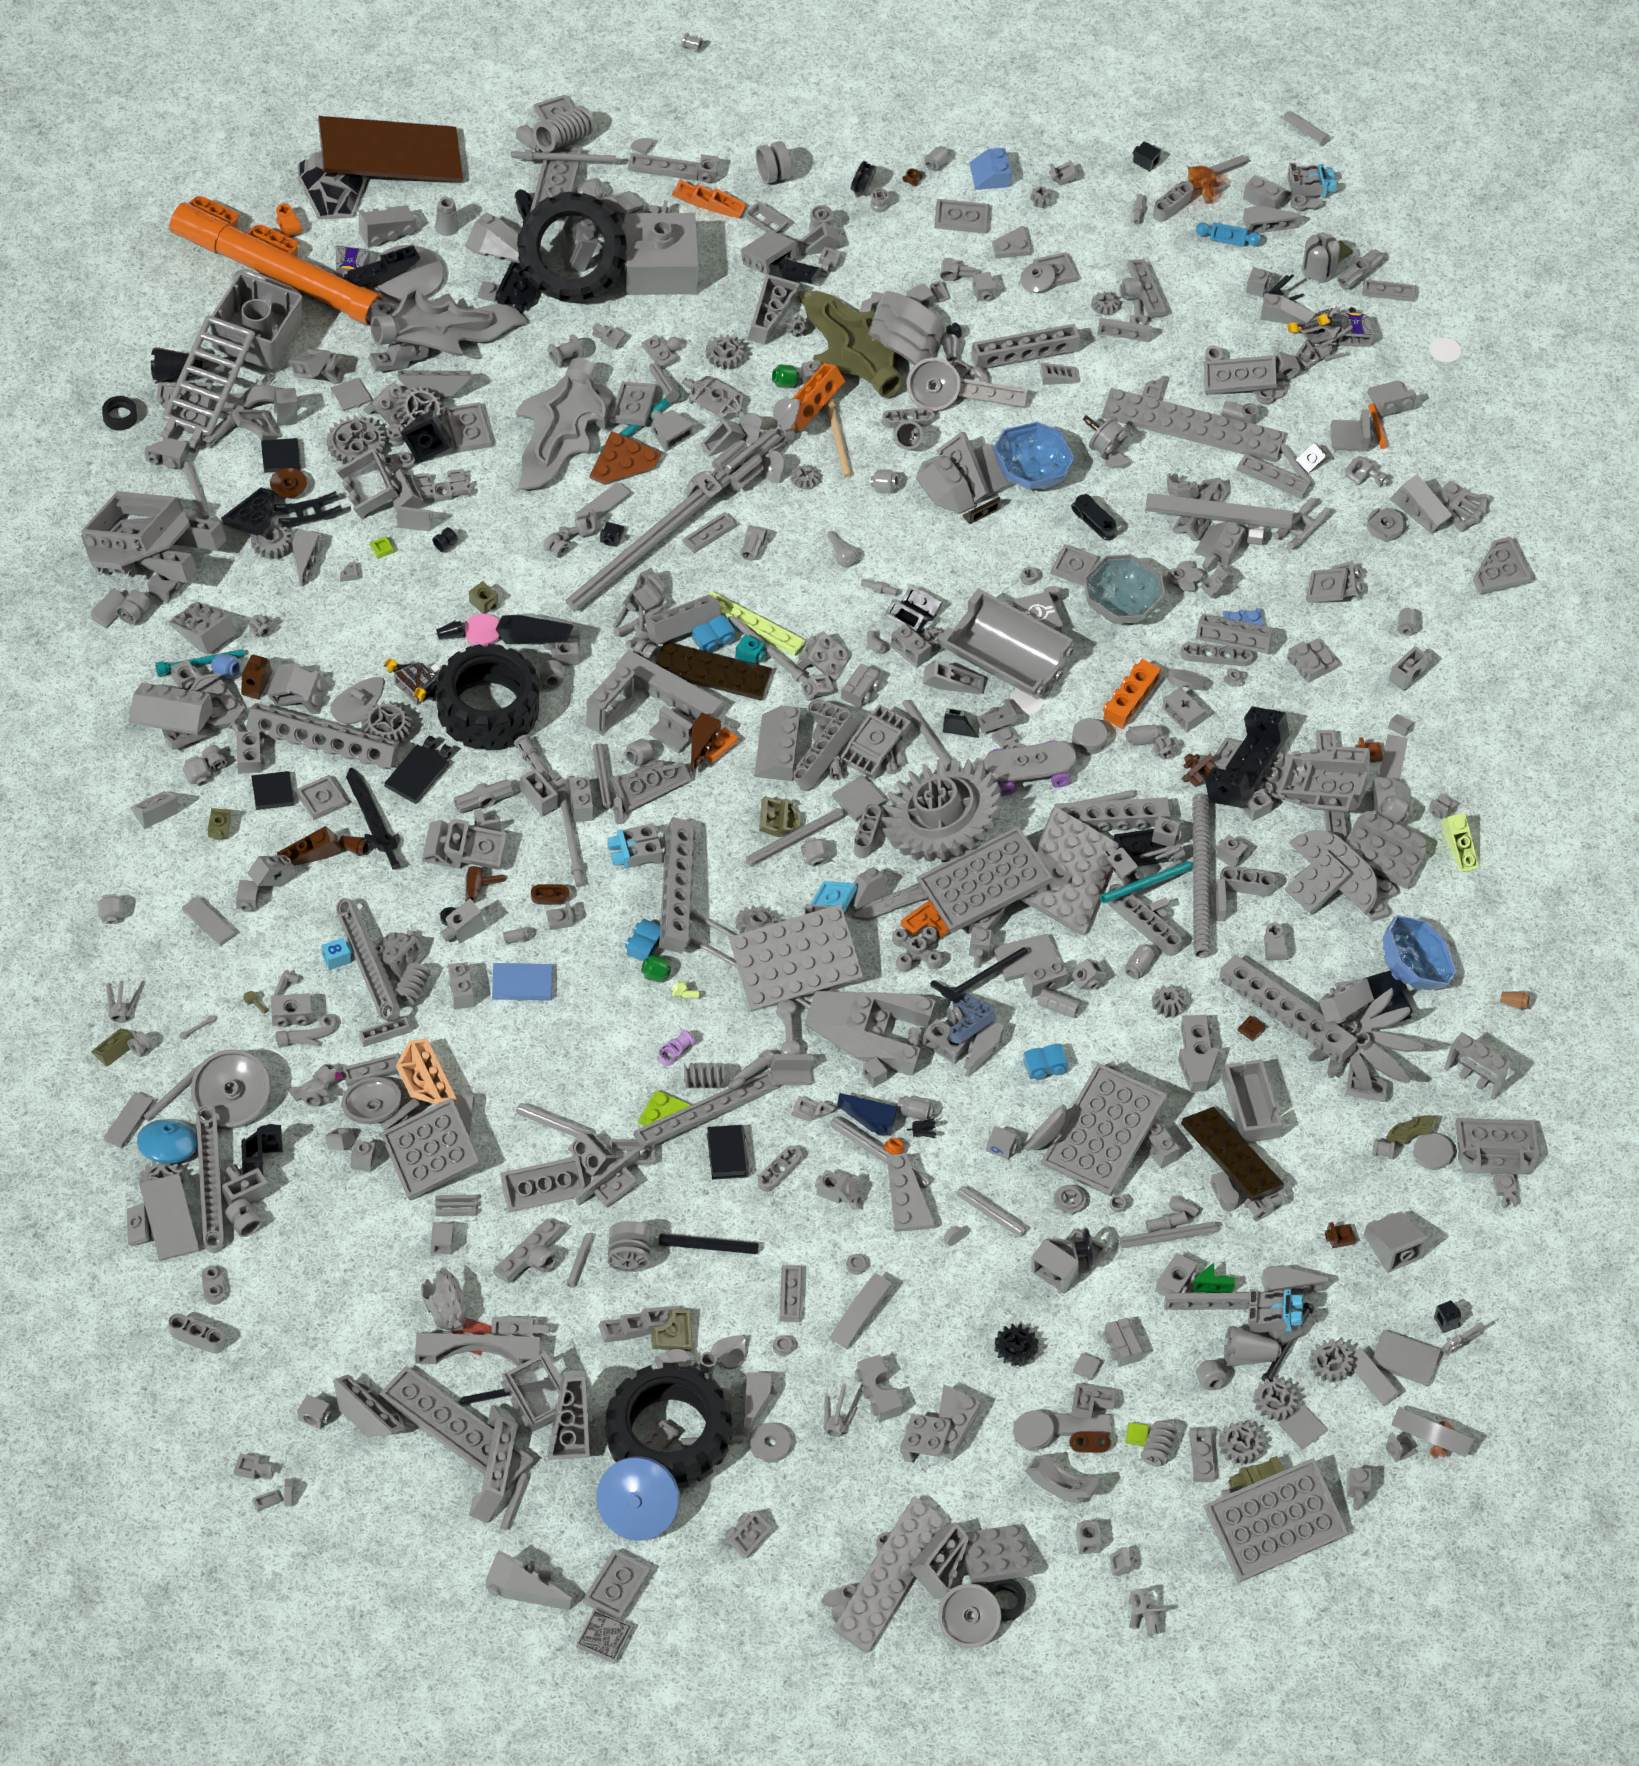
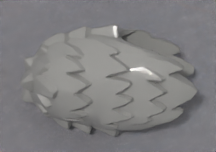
M441 1267L440 1271L436 1272V1285L433 1286L429 1279H425V1282L421 1284V1296L437 1327L445 1330H463V1325L466 1321L464 1294L459 1281L453 1273Z

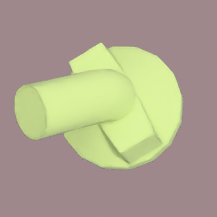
M678 981L671 989L673 997L699 999V991L687 990L686 981Z

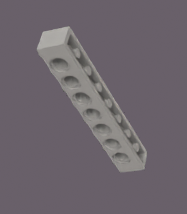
M258 703L250 707L246 727L247 730L259 731L260 735H269L272 739L288 740L290 744L306 745L309 749H321L327 754H339L345 759L354 758L364 764H376L382 769H391L396 763L400 743L395 740ZM265 719L269 720L272 726L267 725ZM283 724H286L289 727L290 731H287L283 727ZM301 729L306 730L307 733H308V736L304 735V734L301 732ZM319 734L324 735L325 738H326V741L322 740V739L320 738ZM337 739L342 740L344 745H340ZM355 744H359L362 750H358ZM373 749H377L380 755H376Z
M672 817L665 828L659 948L682 953L684 948L689 946L691 936L688 934L691 927L689 916L692 911L690 901L693 895L691 885L694 879L691 872L694 867L692 856L695 851L693 841L696 831H693V822Z
M1236 954L1221 967L1219 979L1224 985L1231 987L1240 996L1251 1001L1254 1006L1261 1008L1270 1017L1280 1021L1283 1026L1290 1028L1300 1038L1307 1040L1316 1049L1326 1053L1332 1060L1342 1064L1356 1050V1037L1334 1022H1326L1324 1015Z

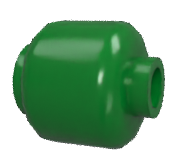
M780 364L772 371V382L779 388H793L799 382V372H797L793 365Z
M650 955L644 959L641 973L644 974L645 979L661 983L665 977L669 978L671 966H668L666 958Z

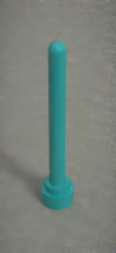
M240 649L224 652V654L238 658L243 657L245 651ZM218 654L189 659L188 661L192 667L208 664ZM163 661L155 662L158 677L166 676L171 671V666L182 661L169 664Z

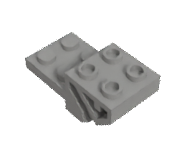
M452 819L449 825L443 820L430 822L422 861L460 869L461 862L499 870L506 833L471 826L469 821Z

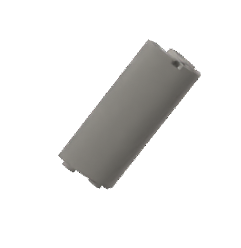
M979 588L969 599L968 611L954 629L948 627L938 639L939 646L1035 699L1051 692L1053 683L1059 681L1062 677V669L1067 658L1074 651L1072 647L1073 639Z

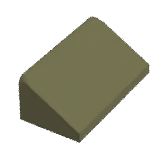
M120 1028L94 1048L91 1053L108 1067L130 1050L127 1041L131 1038L134 1039L131 1032Z

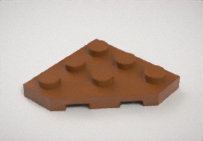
M611 431L589 478L607 485L613 483V481L624 480L642 472L653 471L661 456V452Z

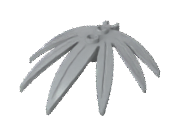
M1392 988L1370 1003L1353 1020L1349 1019L1337 1024L1357 1038L1356 1050L1350 1055V1060L1359 1083L1368 1093H1372V1082L1368 1069L1360 1055H1363L1373 1067L1384 1075L1400 1082L1410 1083V1078L1403 1068L1375 1043L1403 1052L1420 1051L1425 1048L1423 1043L1406 1037L1372 1031L1373 1029L1392 1026L1410 1013V1008L1405 1007L1377 1016L1389 1003L1393 995ZM1316 1049L1310 1054L1308 1059L1311 1062L1319 1061L1328 1057V1055ZM1330 1059L1327 1071L1328 1077L1333 1078L1336 1076L1344 1062L1340 1064L1336 1060Z

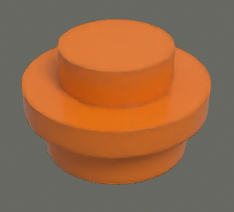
M890 1138L885 1142L884 1148L893 1155L903 1153L904 1144L901 1140Z

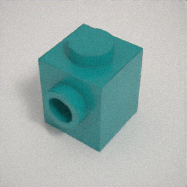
M745 634L736 646L735 658L754 664L762 662L766 654L764 652L765 643Z

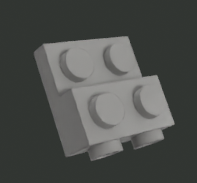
M1318 638L1307 644L1303 641L1288 650L1287 659L1289 663L1296 667L1299 675L1305 678L1308 683L1339 668L1338 661Z

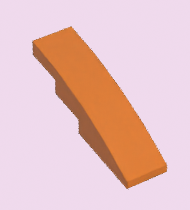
M681 179L672 193L673 196L689 204L735 218H740L746 206L745 203L717 188L711 191L698 183L694 187Z

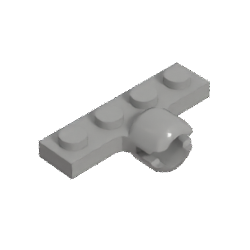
M1145 259L1128 260L1127 267L1132 278L1122 280L1120 285L1122 298L1126 300L1141 299L1149 317L1165 316L1167 313L1166 307Z
M547 1218L493 1269L494 1275L510 1283L528 1266H532L541 1272L550 1271L556 1263V1255L553 1250L547 1247L563 1232L562 1226Z

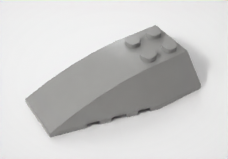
M1330 746L1326 750L1316 748L1304 753L1295 751L1290 755L1280 753L1274 759L1255 791L1263 789L1266 794L1313 810L1351 812L1360 807L1370 778L1369 748Z

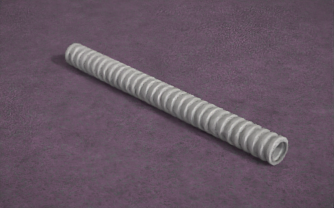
M1200 793L1192 798L1193 953L1196 957L1204 958L1211 954L1210 818L1208 795Z

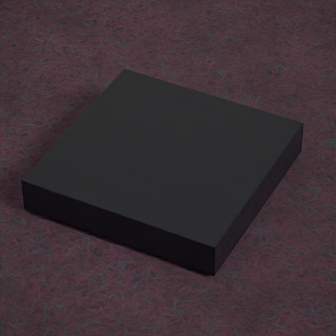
M298 438L261 440L264 473L276 472L283 468L301 470Z
M289 771L251 775L256 810L294 806Z

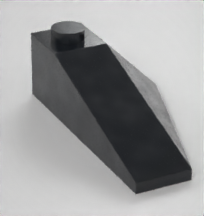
M529 613L503 615L495 630L505 644L558 642L568 640L573 625Z

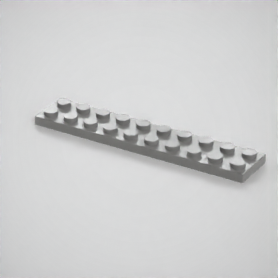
M1114 388L1110 389L1102 413L1103 419L1108 420L1111 417H1116L1118 423L1244 455L1246 453L1252 457L1275 463L1285 433Z

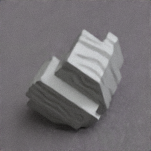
M1171 473L1167 474L1169 496L1193 499L1199 496L1197 482L1193 481V483H1190V481H1184L1182 483L1178 479V474L1174 473L1172 476Z
M1217 562L1216 571L1209 578L1201 580L1202 584L1200 585L1204 592L1213 599L1227 595L1234 587L1232 585L1234 575L1224 565H1221L1220 562Z

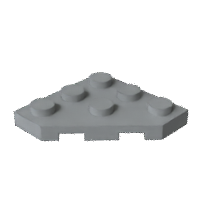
M159 382L156 398L164 408H166L177 382ZM189 383L213 392L212 383ZM185 389L181 390L178 396L179 399L210 410V398ZM174 405L171 415L207 427V416ZM182 427L188 434L194 433L193 430Z
M1510 536L1493 541L1480 568L1474 575L1473 581L1479 593L1484 594L1531 583L1532 578Z

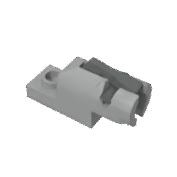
M406 342L392 343L388 346L387 352L372 353L368 359L375 372L406 369L410 361L426 358L429 348L428 346Z

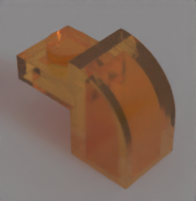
M1206 166L1188 167V181L1193 184V190L1202 189L1204 201L1206 204H1212L1213 197L1216 196L1215 187H1220L1214 172Z

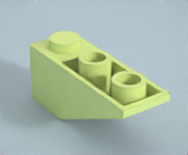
M1465 813L1441 819L1445 839L1460 871L1464 872L1479 868Z

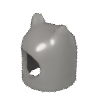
M901 421L893 429V441L902 449H915L923 440V430L915 421Z

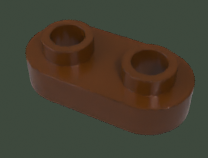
M538 884L531 889V900L539 905L565 904L569 900V889L562 884Z
M1079 1431L1071 1435L1069 1445L1073 1451L1079 1453H1103L1110 1448L1111 1439L1104 1432ZM1078 1438L1083 1439L1084 1444L1082 1446L1077 1444ZM1099 1438L1104 1440L1103 1446L1097 1444Z

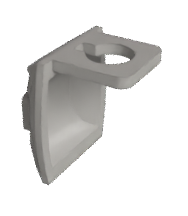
M702 471L692 477L687 485V498L698 488L708 498L720 492L722 487L713 477L714 473L712 471ZM705 482L713 483L715 490L708 491L705 487Z

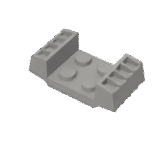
M878 704L849 741L840 759H842L844 764L874 780L881 772L882 761L898 739L903 741L910 731L911 721Z

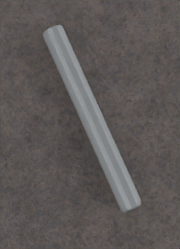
M1208 1222L1125 1236L1120 1238V1246L1128 1248L1216 1233L1217 1225L1215 1222Z

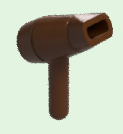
M478 866L469 867L466 874L465 902L471 899L475 903L482 885L504 882L506 876L501 874L483 877L484 871Z

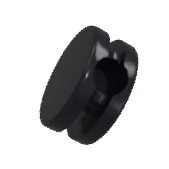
M862 161L856 171L850 189L855 192L860 184L859 194L865 195L874 178L877 166L871 165L867 161Z

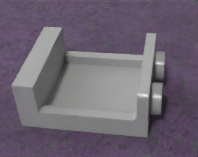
M771 230L741 249L743 264L764 274L770 273L769 264L781 256L787 254V257L791 259L797 257L796 242Z

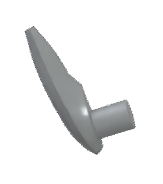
M288 969L285 970L277 985L274 996L281 995L287 981L297 984L298 976L289 974Z

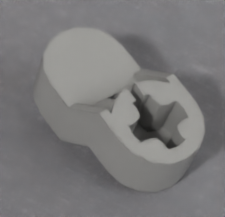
M872 291L871 298L862 301L860 312L874 311L875 313L883 293Z

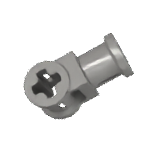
M1279 1190L1252 1202L1248 1198L1244 1202V1206L1249 1208L1253 1214V1219L1259 1221L1268 1214H1271L1274 1207L1280 1204L1285 1205L1287 1199L1284 1192Z

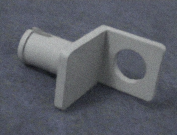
M1144 1589L1131 1591L1133 1615H1143L1145 1617L1147 1635L1160 1634L1157 1615L1160 1612L1168 1611L1167 1607L1147 1609ZM1137 1595H1139V1597H1140V1605H1139V1606L1137 1605V1602H1136V1597H1137Z

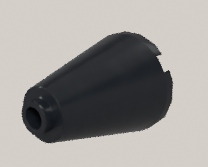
M154 347L151 355H155L154 361H151V373L153 380H156L155 384L178 379L189 353ZM196 356L192 366L202 369V359Z

